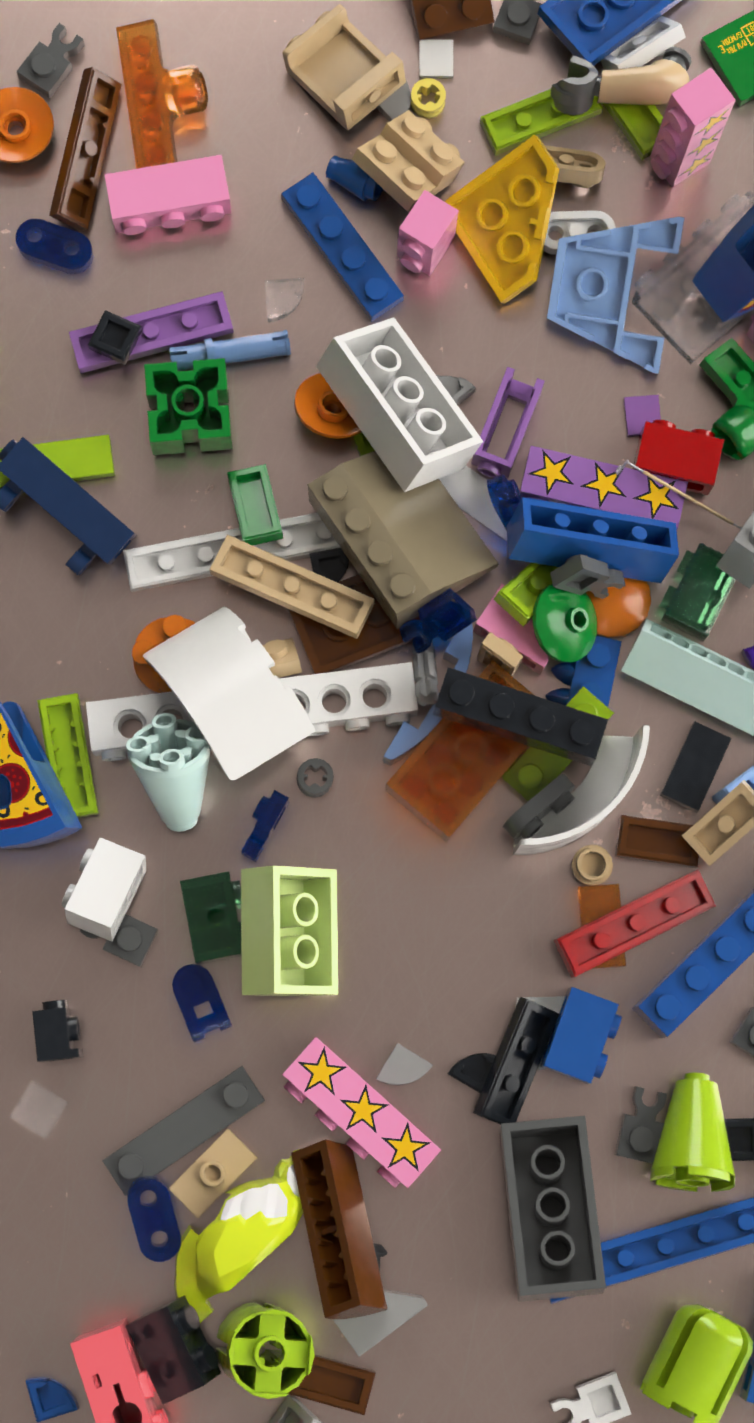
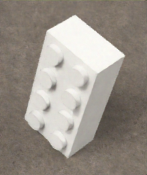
M394 317L334 337L316 366L404 492L464 469L483 443L481 437Z

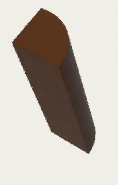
M325 1139L292 1152L291 1156L324 1317L327 1319H349L387 1310L353 1150L346 1144Z

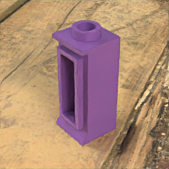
M507 367L480 435L483 443L473 455L471 464L478 466L477 470L480 473L492 478H499L500 475L509 477L545 382L537 378L533 387L514 380L515 369ZM507 398L525 404V408L506 457L503 459L487 453V449Z

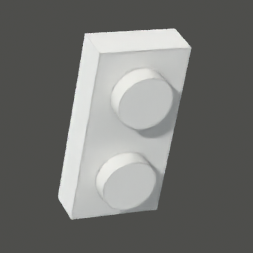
M660 16L602 59L601 63L604 70L640 67L655 57L664 55L667 49L674 47L676 43L686 38L682 25L667 17Z

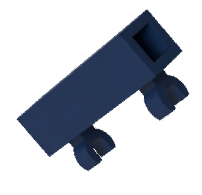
M24 437L19 442H16L14 439L11 440L0 452V471L10 479L0 489V509L7 512L23 492L29 495L84 543L65 564L77 575L80 576L97 555L107 564L112 565L137 536V534Z

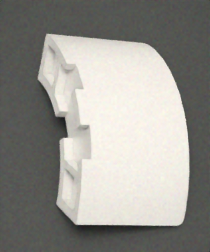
M224 606L143 654V657L181 702L208 743L226 776L230 780H236L311 735L316 730L291 686L288 685L284 688L277 676H274L270 671V668L275 666V662L258 639L251 642L245 631L246 627L243 621Z
M643 725L634 737L603 736L596 760L592 763L582 783L571 793L575 799L560 813L556 814L552 810L541 819L544 825L532 837L524 839L520 836L515 839L513 855H531L561 848L589 833L600 824L622 801L637 778L646 755L650 726Z

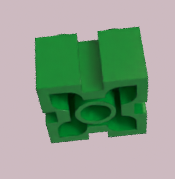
M225 358L193 360V370L178 371L177 362L144 364L148 404L150 409H158L147 411L149 440L153 455L185 453L184 443L199 442L201 452L233 449L229 405H219L229 403ZM185 403H194L196 409L184 412Z

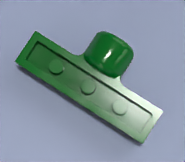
M730 338L706 356L699 365L732 404V408L714 422L711 431L715 434V438L724 439L722 452L731 459L742 460L754 451V362L733 338Z

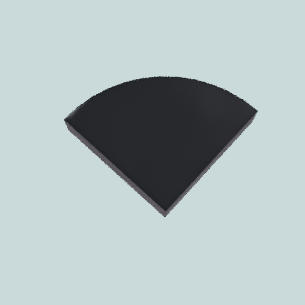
M341 547L310 553V561L314 573L335 582H340L348 569L349 559Z
M489 1053L471 1055L458 1061L447 1074L481 1094L496 1055Z

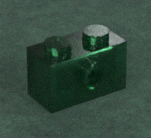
M228 871L180 881L195 963L200 965L241 957V921L239 922L236 906L241 905L240 880L232 881Z

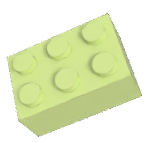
M274 865L241 869L242 995H338L337 869Z

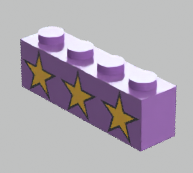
M531 446L517 501L520 502L521 498L525 497L676 523V529H678L685 498L639 470L624 467L616 475V470L619 467L617 465ZM652 474L686 494L688 482Z

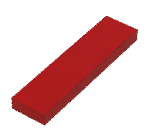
M699 869L553 941L572 978L716 907V904Z

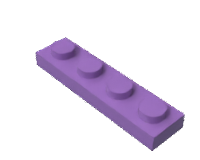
M223 291L123 317L142 327V332L128 361L167 351L169 347L186 346L204 341L207 338H216L234 333ZM97 325L69 332L80 374L119 364V362L89 349L88 343Z

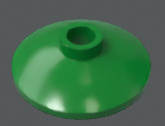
M553 583L546 586L540 592L535 601L532 616L534 633L540 647L549 657L558 662L570 663L584 658L591 650L597 635V616L591 599L587 593L582 595L574 594L553 587Z

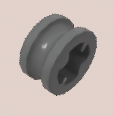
M313 758L303 762L297 774V785L300 791L306 796L313 798L323 796L332 787L333 770L322 759ZM308 769H311L313 772L321 769L326 774L323 775L322 781H326V783L321 787L316 783L308 786L305 783L308 775L304 773Z

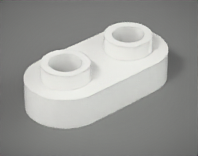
M602 211L551 212L543 250L549 254L557 255L559 240H552L548 234L552 231L559 232L563 238L585 234L591 230L616 228L615 223L608 214Z

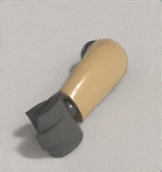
M670 47L666 50L663 59L656 60L651 65L602 70L600 77L592 63L573 55L569 64L568 77L552 85L551 97L557 110L568 115H580L587 112L592 107L594 96L598 97L597 103L631 105L668 104L671 94L689 82L687 70L692 63L691 57L682 48Z

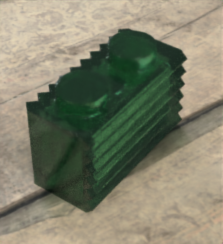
M699 543L694 553L686 550L676 570L683 574L677 588L669 585L659 604V607L665 609L661 618L662 621L705 641L736 579L716 567L724 554L714 550L712 547H707L703 543Z

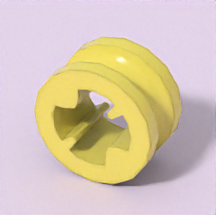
M424 78L414 84L411 91V107L415 114L422 118L431 119L442 113L446 100L444 86L433 78ZM431 92L435 94L436 103L431 101L427 102L426 105L421 103V93L425 96Z

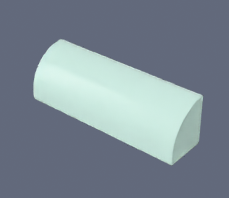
M646 618L621 671L754 736V671Z

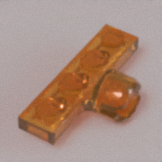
M154 19L116 27L136 169L178 162L173 122L178 117L203 112L207 108L208 93L205 79L199 68L194 64L169 70L164 68L158 25Z

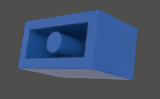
M574 987L568 988L540 1066L586 1084H591L593 1077L600 1079L608 1059V1055L602 1053L607 1037L615 1038L621 1023L622 1016L616 1014L619 1004Z

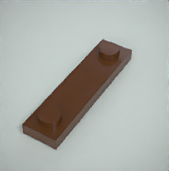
M93 67L86 68L83 71L49 216L78 231L88 230L122 86L118 81Z

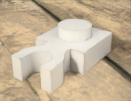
M615 1371L575 1386L579 1396L576 1399L559 1398L550 1402L553 1412L562 1408H568L571 1411V1419L567 1423H581L586 1419L589 1423H610L632 1414Z

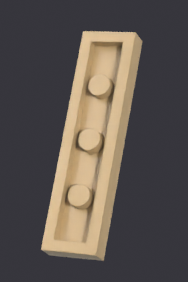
M230 535L226 536L209 569L210 574L356 639H358L375 604L372 597Z

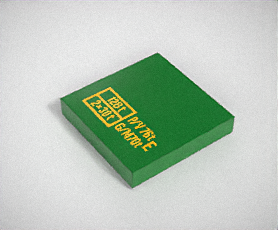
M754 10L703 36L700 42L728 90L736 99L735 101L739 107L754 99Z

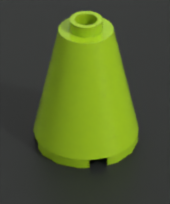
M686 1073L684 1079L678 1080L675 1083L650 1173V1180H656L655 1184L658 1186L698 1192V1187L708 1186L709 1184H711V1192L730 1190L735 1187V1173L718 1084L709 1081L710 1076L707 1074Z

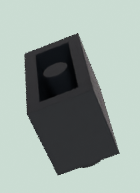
M185 1295L126 1325L162 1404H166L206 1385L221 1374L217 1354L213 1347L207 1343L199 1326V1316L196 1310L189 1305Z

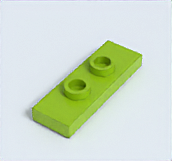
M78 693L37 700L46 756L77 817L81 818L99 814Z

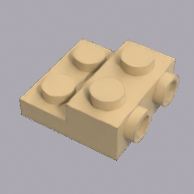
M409 110L386 123L381 134L357 148L352 157V160L407 212L411 211L424 190L436 195L451 185L465 163L460 158V153L453 144L444 143L432 132V127L425 118L416 117Z

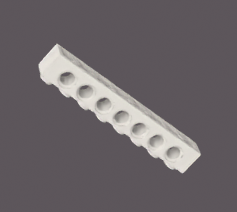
M412 662L278 678L284 688L290 685L298 700L305 705V712L316 730L309 736L330 733L329 727L344 725L346 731L365 730L370 728L369 722L386 720V726H399L404 721L410 723V717H417L418 705L415 695ZM377 689L384 693L386 702L378 708H372L365 704L363 695L368 690ZM173 692L86 702L91 751L94 756H102V761H118L127 758L126 743L131 738L121 735V727L129 719H137L142 722V728L152 724V719L162 713L177 714L183 720L193 722ZM337 694L343 697L346 705L340 712L331 713L323 707V700L328 695Z

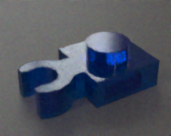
M449 588L418 609L420 620L406 622L401 626L400 633L405 643L415 637L412 640L415 652L422 653L431 646L432 639L438 636L445 642L475 622L477 618L474 609Z
M274 790L270 799L266 796L261 798L252 815L257 820L255 828L241 850L243 856L257 862L268 839L272 836L290 803L289 797Z

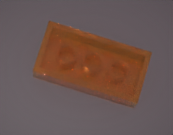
M493 660L478 676L479 678L534 695ZM442 718L386 783L385 791L447 843L529 746Z

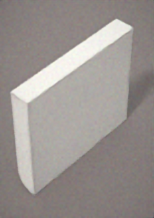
M419 40V76L421 78L453 79V40Z

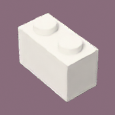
M99 838L94 850L88 848L85 852L79 871L83 873L77 885L70 884L63 897L62 907L65 908L67 924L113 942L147 871L146 857L143 854Z

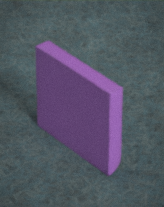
M659 395L624 397L627 437L640 436L646 421L652 423L653 420H661Z

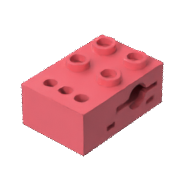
M127 1318L81 1334L70 1343L96 1423H169L164 1408L158 1410L156 1408L153 1397L155 1396L154 1392L157 1391L146 1368L142 1366L139 1353L126 1327L129 1324Z

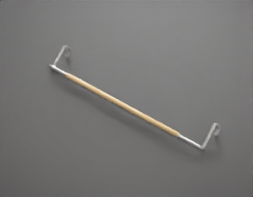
M626 460L622 466L619 465L616 470V475H618L625 465L629 464L646 476L739 529L742 528L663 480L630 463L629 460Z

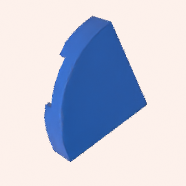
M44 1377L30 1378L25 1381L37 1423L79 1409L74 1395L60 1382Z

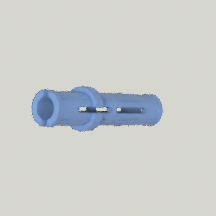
M287 330L219 341L207 338L204 339V343L169 347L171 362H177L178 371L193 369V360L225 358L226 364L276 356L291 355L289 338H287Z

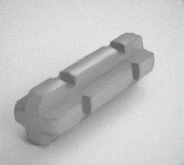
M417 638L412 643L414 681L416 682L415 695L420 705L425 706L428 703L434 705L439 696L435 647L431 638Z

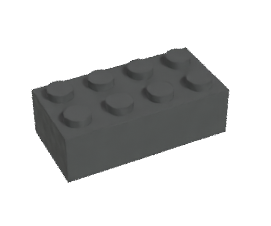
M585 1116L502 1123L500 1127V1140L518 1302L603 1294L606 1289Z

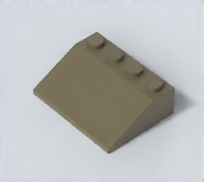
M376 451L344 462L307 484L310 504L396 629H399L499 565L439 479L404 492Z

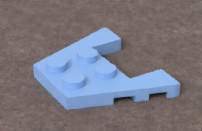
M678 216L559 238L547 319L590 341L596 342L652 373L658 374L665 337L624 330L637 248L679 254L685 217Z

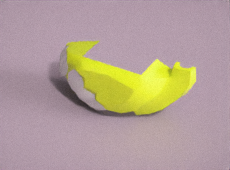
M292 1156L279 1161L271 1178L248 1181L226 1191L225 1193L232 1195L225 1200L216 1219L200 1235L195 1233L189 1224L179 1240L174 1276L176 1299L185 1295L189 1305L196 1310L200 1323L214 1311L208 1298L230 1291L295 1230L303 1215V1209Z

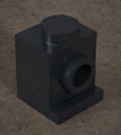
M67 1000L42 1002L43 1010L32 1011L37 1062L83 1058V1049H74V1041L80 1040L78 1016H71Z

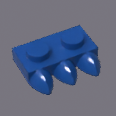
M596 636L591 650L584 658L575 662L560 663L552 667L551 672L563 684L570 686V688L555 689L547 693L545 698L566 706L584 686L608 707L622 641Z

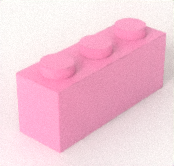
M222 155L104 174L115 233L123 232L126 235H135L144 232L149 227L162 225L164 228H176L184 225L185 221L201 219L205 222H212L223 218L225 214H231L230 197Z

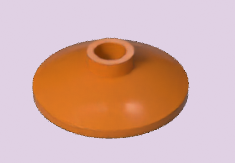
M22 87L0 89V161L7 163L29 161L41 154L51 141L54 131L51 109L47 102L32 90ZM14 126L23 128V131L18 135H11L9 133L10 129Z
M321 373L310 376L300 384L296 391L294 407L298 418L309 430L318 435L334 439L349 438L362 432Z

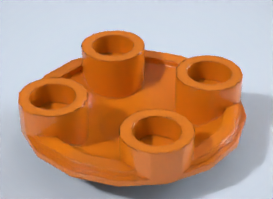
M624 578L626 586L621 589L607 587L609 596L604 599L594 596V593L591 591L586 592L596 611L597 635L619 639L626 637L629 633L639 628L648 616L651 605L650 588L647 581Z

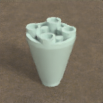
M162 713L152 719V724H148L137 731L127 741L126 749L128 759L161 820L170 830L181 832L193 828L198 821L211 748L194 722L176 719V716L170 713Z

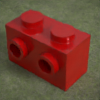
M653 420L652 423L646 421L640 433L634 465L651 474L688 482L687 491L709 495L715 484L724 439L715 438L713 432L704 429H693L691 432L677 429L674 423L666 420Z

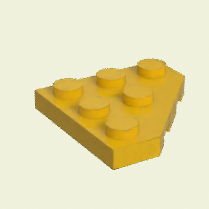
M535 134L444 201L459 210L456 233L500 302L504 304L537 281L560 170L540 138Z

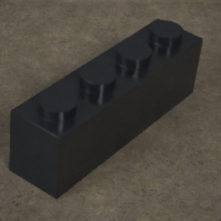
M449 667L433 715L591 766L596 760L608 719Z

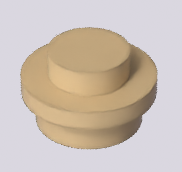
M587 845L575 853L571 867L575 878L579 882L587 886H597L610 877L613 862L610 854L604 848L598 845Z

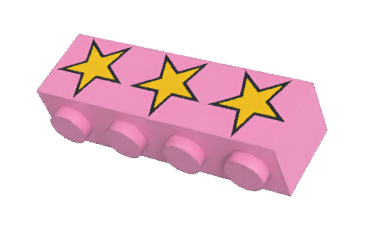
M712 67L671 94L650 155V162L654 172L659 178H666L672 188L711 162L736 100Z
M317 1037L312 1040L282 1074L289 1080L283 1087L300 1103L309 1098L320 1108L315 1113V1116L332 1132L338 1126L341 1127L350 1136L346 1144L363 1160L369 1154L382 1165L377 1172L394 1188L400 1183L409 1188L441 1151L437 1145Z

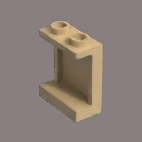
M338 4L331 11L321 14L315 24L306 32L292 38L282 52L287 73L347 131L406 83L403 61L393 52L385 56L348 20L347 11L341 4Z

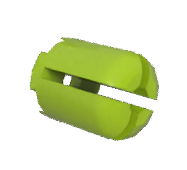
M256 1302L245 1303L229 1312L219 1326L217 1338L228 1346L216 1348L218 1362L224 1373L250 1394L266 1399L285 1397L288 1395V1392L299 1386L306 1375L310 1374L315 1357L313 1339L307 1332L304 1324L288 1311L269 1303H264L263 1306ZM267 1341H269V1343L272 1346L278 1349H282H265V1351L259 1355V1350L261 1346H264V1343H266Z
M699 1304L684 1305L676 1311L646 1372L640 1389L643 1390L642 1393L665 1408H672L689 1418L694 1416V1423H719L753 1353V1341L744 1327L731 1322L730 1319Z

